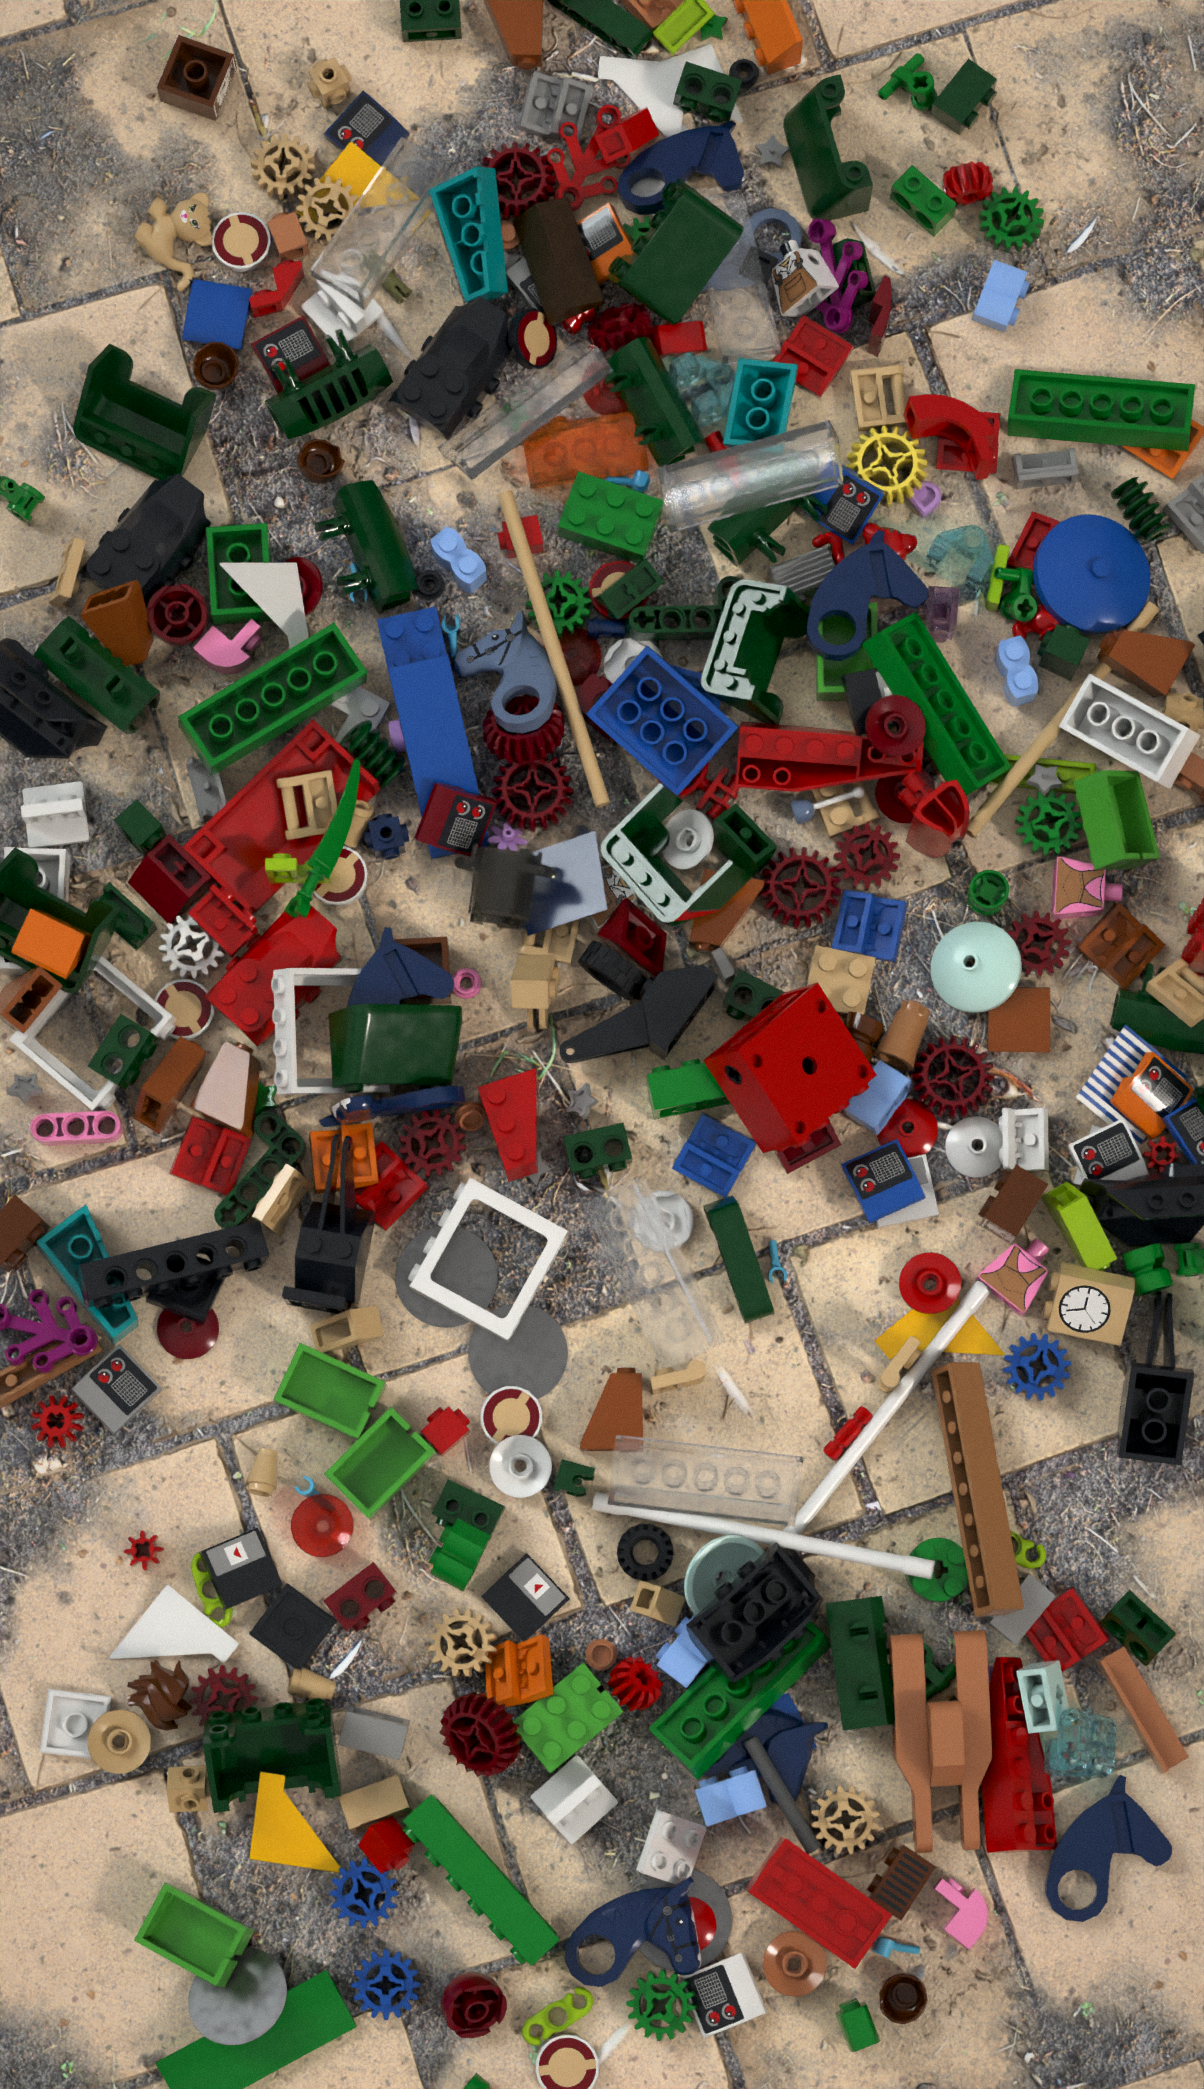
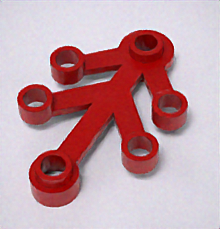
M604 105L599 109L596 115L598 126L594 134L620 122L621 114L617 107ZM610 115L612 117V123H604L602 120V116ZM565 122L561 125L558 133L559 137L566 142L575 168L571 181L563 164L565 156L562 150L558 148L549 150L547 153V164L553 165V171L559 186L555 191L554 200L564 198L566 193L573 195L574 201L570 205L572 211L575 212L580 209L584 199L599 194L612 195L618 187L617 180L613 176H605L598 183L581 187L586 176L614 167L624 169L630 163L631 158L630 154L624 155L626 158V163L619 164L616 160L606 164L604 158L594 161L600 149L594 134L583 155L576 136L578 132L576 125L572 122ZM563 128H571L573 135L569 137L564 135ZM553 153L558 154L560 162H552L550 155ZM610 181L613 184V189L606 190L603 187V182Z

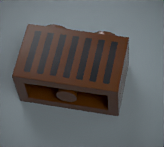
M901 1845L899 1849L896 1847L892 1848L884 1861L888 1867L883 1875L876 1874L866 1889L871 1892L868 1898L901 1921L936 1868V1866L905 1845Z

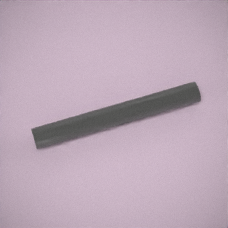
M755 1735L743 1743L804 1850L807 1854H810L819 1849L821 1846L759 1738Z

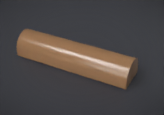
M85 1322L84 1324H82V1325H84V1326H89V1327H91V1326L88 1324V1322ZM87 1339L80 1340L78 1345L84 1344ZM99 1340L96 1348L90 1354L77 1356L72 1353L54 1362L53 1368L47 1373L37 1371L33 1365V1357L39 1352H48L63 1344L62 1342L53 1341L26 1356L22 1364L18 1366L10 1365L1 1370L0 1409L103 1351ZM48 1359L41 1360L39 1366L45 1365Z

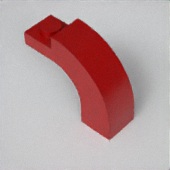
M937 394L909 396L903 416L912 439L939 436L954 441L966 453L976 480L988 478L992 465L995 464V453L991 446L996 435L989 421L969 404L949 396Z

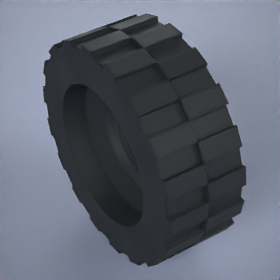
M595 940L589 944L578 960L579 965L593 978L627 1000L633 1001L647 981L644 974L627 959Z

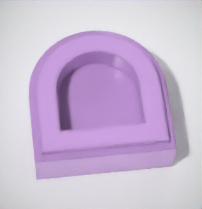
M929 481L921 482L922 487L920 490L912 487L914 497L911 499L906 497V493L904 495L922 519L936 510L941 500L940 489L936 484Z
M390 721L388 728L393 747L397 749V753L406 752L400 721Z

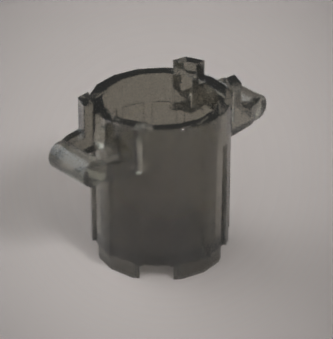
M478 844L472 845L471 859L460 856L454 862L455 866L459 869L466 871L474 870L468 914H471L470 922L483 925L484 922L495 924L499 928L517 930L526 929V923L529 922L535 876L553 879L557 874L556 869L542 864L543 853L538 852V856L533 855V850L520 848V852L485 847L478 848Z

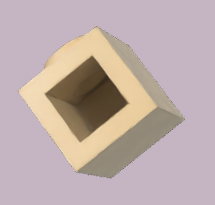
M640 1580L630 1611L676 1627L686 1598L660 1586Z

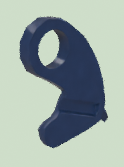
M731 120L720 126H705L686 130L669 136L641 152L619 177V197L626 209L639 215L655 214L659 210H664L665 206L662 204L664 198L661 195L665 187L671 181L675 183L677 178L685 182L692 172L713 178L718 186L726 192L738 190L743 184L745 177L738 151L731 135L736 123ZM647 177H655L665 183L660 192L650 197H640L631 192L635 183Z
M878 530L869 544L860 547L846 556L825 577L811 602L806 638L812 650L825 660H846L855 656L862 648V643L865 642L867 613L871 598L894 599L910 609H917L926 602L928 588L905 561L884 543V532ZM833 615L845 617L854 626V637L848 643L842 645L827 643L819 634L818 627L825 618Z
M384 927L380 948L361 970L352 988L347 1007L358 1004H400L401 1000L418 995L445 999L454 988L453 976L416 951L394 942L392 929Z
M1122 1775L1118 1776L1109 1795L1087 1808L1069 1826L1050 1858L1045 1881V1896L1051 1909L1065 1920L1084 1922L1101 1912L1108 1901L1109 1871L1113 1853L1138 1855L1154 1866H1161L1172 1855V1846L1168 1839L1142 1807L1125 1793L1126 1777ZM1072 1870L1087 1872L1093 1878L1096 1886L1093 1901L1082 1909L1066 1907L1058 1895L1060 1879Z

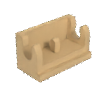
M399 1775L389 1777L338 1797L348 1828L353 1835L368 1830L370 1825L391 1816L398 1819L412 1812Z

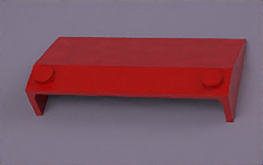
M312 719L183 846L184 850L212 877V880L220 888L222 886L225 887L235 897L236 900L234 902L241 909L246 908L254 915L286 884L269 883L265 871V858H273L274 854L279 853L290 854L291 858H297L298 865H305L324 834L286 840L285 830H288L281 788H277L276 779L331 770L338 806L354 758ZM360 765L357 799L368 803L380 791L378 781ZM301 785L293 786L300 828L308 827Z

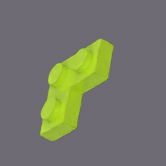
M279 853L274 854L273 858H265V871L269 883H305L308 877L307 871L312 869L307 864L298 865L297 858H291L290 854ZM331 875L329 879L324 877L319 883H331Z

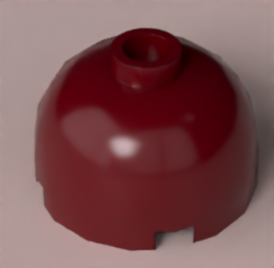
M186 584L164 586L153 594L148 603L147 612L150 628L158 639L169 645L184 646L191 644L202 636L207 627L208 610L205 600L196 589Z
M467 1972L452 1979L445 1987L441 1999V2008L444 2020L448 2027L455 2031L456 2035L461 2038H477L491 2032L489 2027L494 2025L496 2021L498 2024L501 2023L507 2010V2001L493 1978L480 1972Z

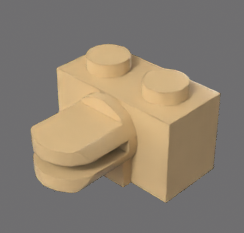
M518 955L510 980L512 1008H527L528 1029H535L536 1009H539L540 1029L547 1030L548 1009L552 998L557 996V985H560L561 969L560 967H555V955Z

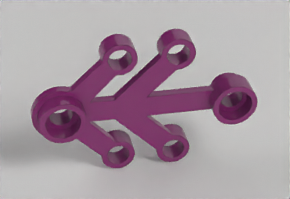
M814 219L809 225V238L812 242L820 243L822 257L839 285V288L830 295L831 304L825 299L815 308L825 315V324L835 333H844L852 324L850 308L857 291L867 286V273L859 270L851 271L848 276V286L843 297L841 288L852 261L860 259L863 248L859 242H846L842 249V257L836 267L832 240L836 235V228L830 220Z
M41 1289L32 1291L28 1300L31 1306L37 1310L42 1323L12 1316L7 1308L0 1304V1317H4L0 1321V1331L9 1328L36 1335L20 1344H12L7 1347L5 1357L11 1365L18 1366L22 1364L27 1354L53 1341L62 1342L63 1344L48 1352H39L33 1357V1365L37 1371L47 1373L53 1368L54 1362L72 1353L77 1356L88 1355L97 1346L98 1337L96 1332L91 1327L81 1324L76 1314L77 1305L71 1297H62L56 1304L58 1312L66 1319L70 1330L58 1328L48 1306L49 1297ZM43 1297L40 1303H34L36 1298ZM71 1304L68 1310H62L64 1305ZM87 1339L84 1344L78 1345L80 1340ZM14 1352H20L18 1357L11 1358V1355ZM48 1359L45 1365L39 1366L41 1360Z

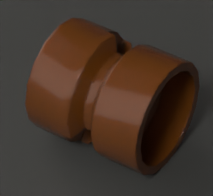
M849 1011L844 1024L870 1063L874 1055L872 1044L879 1043L885 1026L871 1017Z

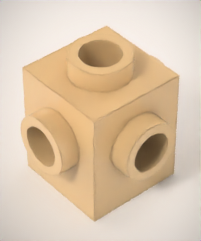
M335 57L330 60H320L309 70L310 82L307 83L308 88L314 99H320L324 108L338 104L351 96L349 82L352 81L351 75L344 64L340 66Z
M1168 691L1162 714L1196 733L1198 728L1204 729L1203 698H1198L1190 693L1178 694Z
M206 1765L168 1767L167 1797L170 1813L208 1811V1798L211 1797Z

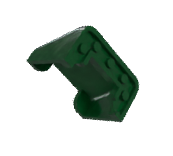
M841 74L825 78L817 83L785 115L783 122L784 133L788 147H790L791 157L807 212L813 220L827 219L831 221L869 211L873 183L867 166L856 160L841 163L831 129L832 119L841 115L840 104L845 96Z
M748 579L737 581L732 585L728 593L701 676V685L704 690L711 696L763 723L779 724L784 705L776 694L767 692L784 638L799 639L806 634L810 608L788 586Z
M358 1004L328 1014L333 1088H345V1093H359L364 1091V1086L371 1084L421 1085L422 1088L427 1089L452 1086L463 1020L461 1006Z

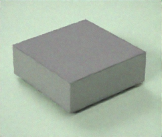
M720 947L712 951L710 958L723 983L726 984L734 980L735 971L723 948L721 949Z

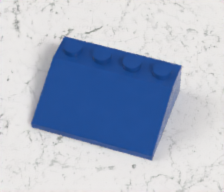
M646 646L586 714L677 796L740 728L649 646Z

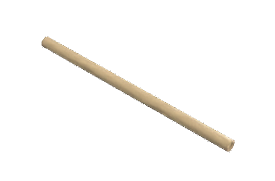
M1147 601L1125 630L1142 633L1159 612L1158 607L1152 602ZM1099 660L1090 671V674L1103 681L1112 668ZM1085 679L968 821L967 835L972 838L977 836L1063 729L1059 725Z

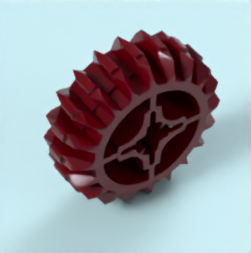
M516 141L513 142L510 149L507 148L506 144L502 143L500 153L492 148L490 151L492 158L484 156L482 159L484 167L495 168L496 173L502 167L511 164L507 171L498 172V175H496L499 192H507L512 197V200H509L498 194L499 210L503 212V220H507L510 215H514L515 219L535 203L550 201L548 197H553L555 194V189L552 187L556 185V177L552 175L554 173L553 165L547 164V155L540 157L541 151L538 147L530 152V144L527 142L523 145V149L518 148V142ZM520 163L530 166L537 174L525 171ZM515 172H517L518 179H520L517 192H515V185L513 184ZM538 188L530 197L521 200L524 193Z
M529 694L514 697L507 703L505 711L513 715L527 714L538 705L539 698L531 697ZM554 703V708L548 721L540 728L522 734L507 732L497 724L493 710H489L482 726L484 742H486L490 753L495 754L498 760L505 758L508 764L514 760H517L520 765L525 760H530L533 763L535 758L544 759L546 753H554V748L561 746V740L565 732L564 717L557 703Z
M546 753L544 759L535 758L533 763L530 760H525L520 765L519 762L513 761L508 764L509 769L502 765L499 766L498 770L504 777L494 776L493 782L499 786L492 788L491 793L494 796H500L495 799L497 802L496 807L503 806L498 812L499 816L502 818L510 814L507 819L509 826L518 820V830L523 831L525 824H530V832L534 833L536 831L535 824H541L542 830L546 831L548 829L546 821L550 820L555 826L558 824L555 814L566 817L567 811L562 806H572V800L566 796L573 795L574 788L566 786L572 782L571 776H563L567 771V767L562 765L555 768L558 764L557 757H553L548 763L546 762ZM528 770L525 781L509 786L516 775ZM537 770L550 775L557 786L541 782L537 776ZM532 779H534V786H536L538 791L536 796H534V804H531V796H529L528 792ZM508 796H515V799L525 801L528 805V813L517 809L510 802ZM551 796H557L549 808L537 813L538 805L541 801L551 799Z
M802 847L801 855H796L795 848H790L789 858L782 851L779 852L778 859L780 863L770 859L768 865L772 870L763 869L762 875L768 879L764 880L763 889L767 890L761 892L759 897L761 900L770 899V901L764 904V910L769 911L775 908L771 918L776 920L782 915L781 925L784 927L788 924L789 919L793 920V929L795 930L799 928L800 921H804L805 928L810 929L812 918L816 924L821 925L823 920L820 913L830 918L832 911L827 906L837 908L839 902L833 897L841 896L842 892L841 889L833 887L841 883V878L830 877L837 871L836 866L826 869L825 866L828 864L829 858L825 856L819 862L817 860L819 851L817 850L813 851L812 857L806 856V847ZM798 866L795 877L783 879V882L776 881L783 871ZM807 867L820 875L825 886H819L818 882H813L808 878ZM800 875H802L804 888L808 887V889H804L799 902L798 893H796V889L793 890L792 888L797 886ZM776 891H781V894L792 898L793 909L788 908L779 900ZM817 895L824 896L817 906L802 911L803 903L806 899L817 898Z
M954 1035L950 1037L949 1045H946L943 1037L938 1038V1049L932 1042H929L927 1049L930 1054L921 1050L918 1056L924 1062L915 1061L914 1068L921 1072L911 1074V1080L921 1082L913 1086V1092H924L918 1097V1102L922 1103L929 1099L931 1102L926 1108L928 1112L932 1111L936 1105L940 1107L937 1116L942 1117L946 1109L949 1110L950 1119L955 1118L956 1110L958 1109L963 1118L967 1117V1106L976 1113L979 1107L975 1100L981 1104H985L988 1100L981 1092L991 1094L993 1091V1087L985 1084V1082H992L995 1079L994 1075L985 1074L986 1071L993 1068V1064L989 1062L982 1064V1061L988 1056L987 1052H982L977 1056L975 1052L978 1050L979 1044L975 1043L969 1049L966 1047L968 1038L964 1037L961 1045H956L957 1039ZM950 1054L966 1058L973 1066H959ZM941 1056L943 1072L928 1080L930 1064ZM949 1068L950 1071H955L954 1075L958 1073L960 1076L956 1085L951 1084V1081L948 1082L945 1079L948 1076ZM977 1075L978 1083L976 1090L969 1097L964 1098L962 1083ZM932 1088L947 1089L955 1101L941 1098Z
M473 1691L454 1700L444 1711L445 1715L440 1720L443 1726L439 1732L446 1737L442 1744L449 1747L450 1752L448 1755L456 1757V1765H465L466 1773L474 1770L477 1777L480 1775L490 1777L491 1775L502 1773L514 1763L519 1750L522 1748L519 1744L522 1736L516 1732L519 1724L513 1723L511 1720L513 1714H508L504 1710L505 1704L498 1705L495 1696L487 1698L484 1692L476 1694Z

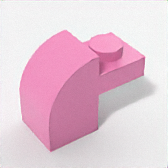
M251 619L232 641L212 626L193 647L194 653L202 662L218 673L236 674L242 672L252 665L250 656L246 652H253L262 641L261 636L263 633L261 626Z
M950 1877L946 1882L940 1878L933 1889L957 1907L942 1929L970 1950L986 1928L988 1921L986 1902L975 1888L965 1897L962 1895L965 1889Z

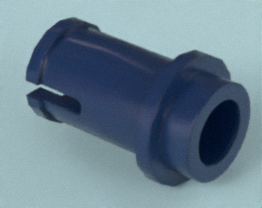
M594 616V619H588L587 635L588 637H593L596 641L597 638L624 639L625 619H598L597 616Z

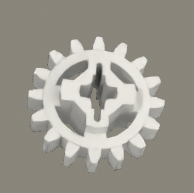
M189 915L185 921L180 916H177L178 924L174 926L168 923L166 926L170 933L161 934L160 936L166 942V944L159 946L160 952L167 953L162 958L164 964L172 962L169 968L170 972L175 973L179 969L182 979H185L187 974L191 973L193 979L197 980L198 973L200 972L209 977L208 969L212 967L218 970L219 966L216 960L225 959V954L219 951L222 948L205 931L202 933L191 931L190 928L201 927ZM180 933V941L178 945L174 946L173 949L174 940L176 936ZM190 941H194L197 944L198 950L192 953L188 949ZM213 944L212 953L209 956V958L205 960L204 957L208 948L212 947ZM184 960H189L195 962L196 965L189 966L182 964L181 962Z

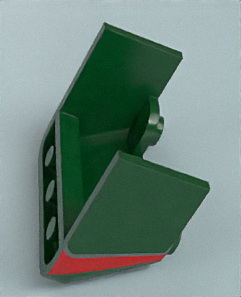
M659 783L604 838L601 844V853L660 921L666 925L675 926L717 912L752 877L729 859L705 884L699 887L693 894L659 857L670 841V833L662 822L683 802L679 796L662 783Z

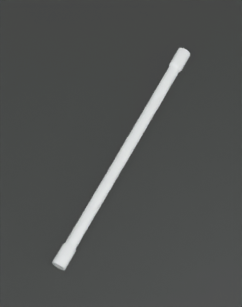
M976 1280L962 1298L954 1313L789 1525L782 1531L798 1535L802 1534L969 1317L978 1310L992 1292L985 1284Z
M596 1492L593 1499L592 1510L627 1515L724 1536L737 1535L768 1545H773L777 1542L783 1548L900 1571L903 1574L932 1579L934 1560L909 1555L901 1556L627 1500L624 1497Z

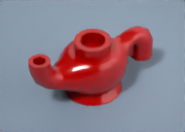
M1043 604L1037 606V612L1033 619L1027 622L1017 621L1013 625L1012 634L1014 637L1021 636L1023 639H1026V634L1033 632L1039 636V641H1042L1047 630L1053 632L1057 624L1063 625L1049 614Z

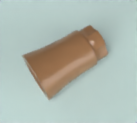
M903 1000L900 1010L896 1011L884 1038L874 1051V1056L894 1068L913 1071L917 1052L928 1025L927 1020L931 1011L918 1002Z

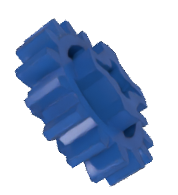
M1031 1333L1030 1341L1028 1342L1021 1336L1018 1339L1020 1347L1011 1344L1009 1349L1013 1355H1005L1003 1358L1004 1361L1010 1363V1366L1002 1370L1003 1373L1011 1375L1006 1384L1011 1385L1015 1383L1017 1385L1014 1391L1016 1395L1022 1390L1026 1392L1025 1400H1030L1033 1394H1036L1038 1402L1043 1400L1044 1393H1047L1050 1398L1054 1397L1055 1391L1053 1388L1056 1387L1062 1390L1065 1386L1060 1380L1070 1378V1374L1065 1372L1064 1368L1070 1366L1071 1361H1063L1062 1358L1068 1351L1066 1349L1058 1351L1059 1340H1055L1052 1344L1048 1343V1334H1044L1041 1340H1037L1036 1334ZM1036 1347L1034 1354L1031 1356H1020L1023 1350ZM1048 1351L1054 1356L1057 1365L1051 1364L1047 1357ZM1040 1355V1366L1044 1368V1371H1040L1034 1377L1033 1368L1029 1364H1033ZM1016 1368L1023 1371L1027 1378L1026 1383L1019 1378ZM1045 1377L1054 1379L1049 1385L1037 1388L1041 1379Z
M367 1858L362 1859L361 1866H357L356 1862L352 1860L350 1861L351 1869L349 1871L343 1867L339 1869L340 1874L343 1876L341 1879H332V1882L338 1887L337 1890L330 1891L329 1895L336 1896L338 1901L334 1902L331 1906L332 1908L340 1907L342 1909L338 1916L339 1919L346 1916L350 1917L349 1926H353L357 1920L360 1921L362 1929L366 1928L367 1921L369 1920L372 1921L374 1926H378V1917L381 1915L383 1918L388 1919L390 1916L386 1909L388 1907L396 1908L397 1906L391 1901V1897L399 1895V1891L391 1889V1885L395 1884L397 1879L392 1878L388 1880L387 1875L389 1871L380 1874L374 1865L368 1866ZM362 1871L371 1872L381 1880L375 1883L365 1878ZM349 1877H352L353 1887L349 1894L343 1896L344 1885ZM358 1879H360L361 1884L365 1888L371 1887L373 1891L369 1895L370 1907L363 1898L358 1899L356 1897V1893L360 1891ZM385 1891L386 1895L384 1903L380 1907V1909L377 1910V1906L375 1904L377 1896L379 1893ZM356 1904L363 1907L366 1915L354 1913L347 1906Z
M384 1949L383 1957L380 1958L374 1951L371 1953L373 1961L369 1962L364 1958L360 1961L364 1967L363 1971L354 1970V1974L360 1979L353 1982L351 1987L359 1988L360 1993L356 1994L353 1998L354 2000L363 1999L362 2011L369 2007L373 2009L372 2018H375L379 2012L383 2013L384 2020L389 2019L390 2012H394L395 2016L399 2018L401 2017L400 2008L404 2007L410 2011L412 2006L408 2002L409 1999L418 2000L419 1995L413 1992L414 1988L421 1986V1982L414 1981L413 1976L418 1974L419 1970H410L408 1966L411 1964L412 1959L409 1958L404 1962L401 1961L400 1951L394 1957H390L389 1950ZM380 1964V1973L375 1978L366 1979L368 1972L374 1966ZM392 1964L400 1967L407 1978H399L393 1972ZM384 1976H389L390 1982L401 1985H396L390 1988L389 1993H384L382 1987L371 1984H377L384 1979ZM407 1990L404 1998L392 2006L393 1996L398 1991ZM366 1991H373L380 1998V2005L374 2003Z

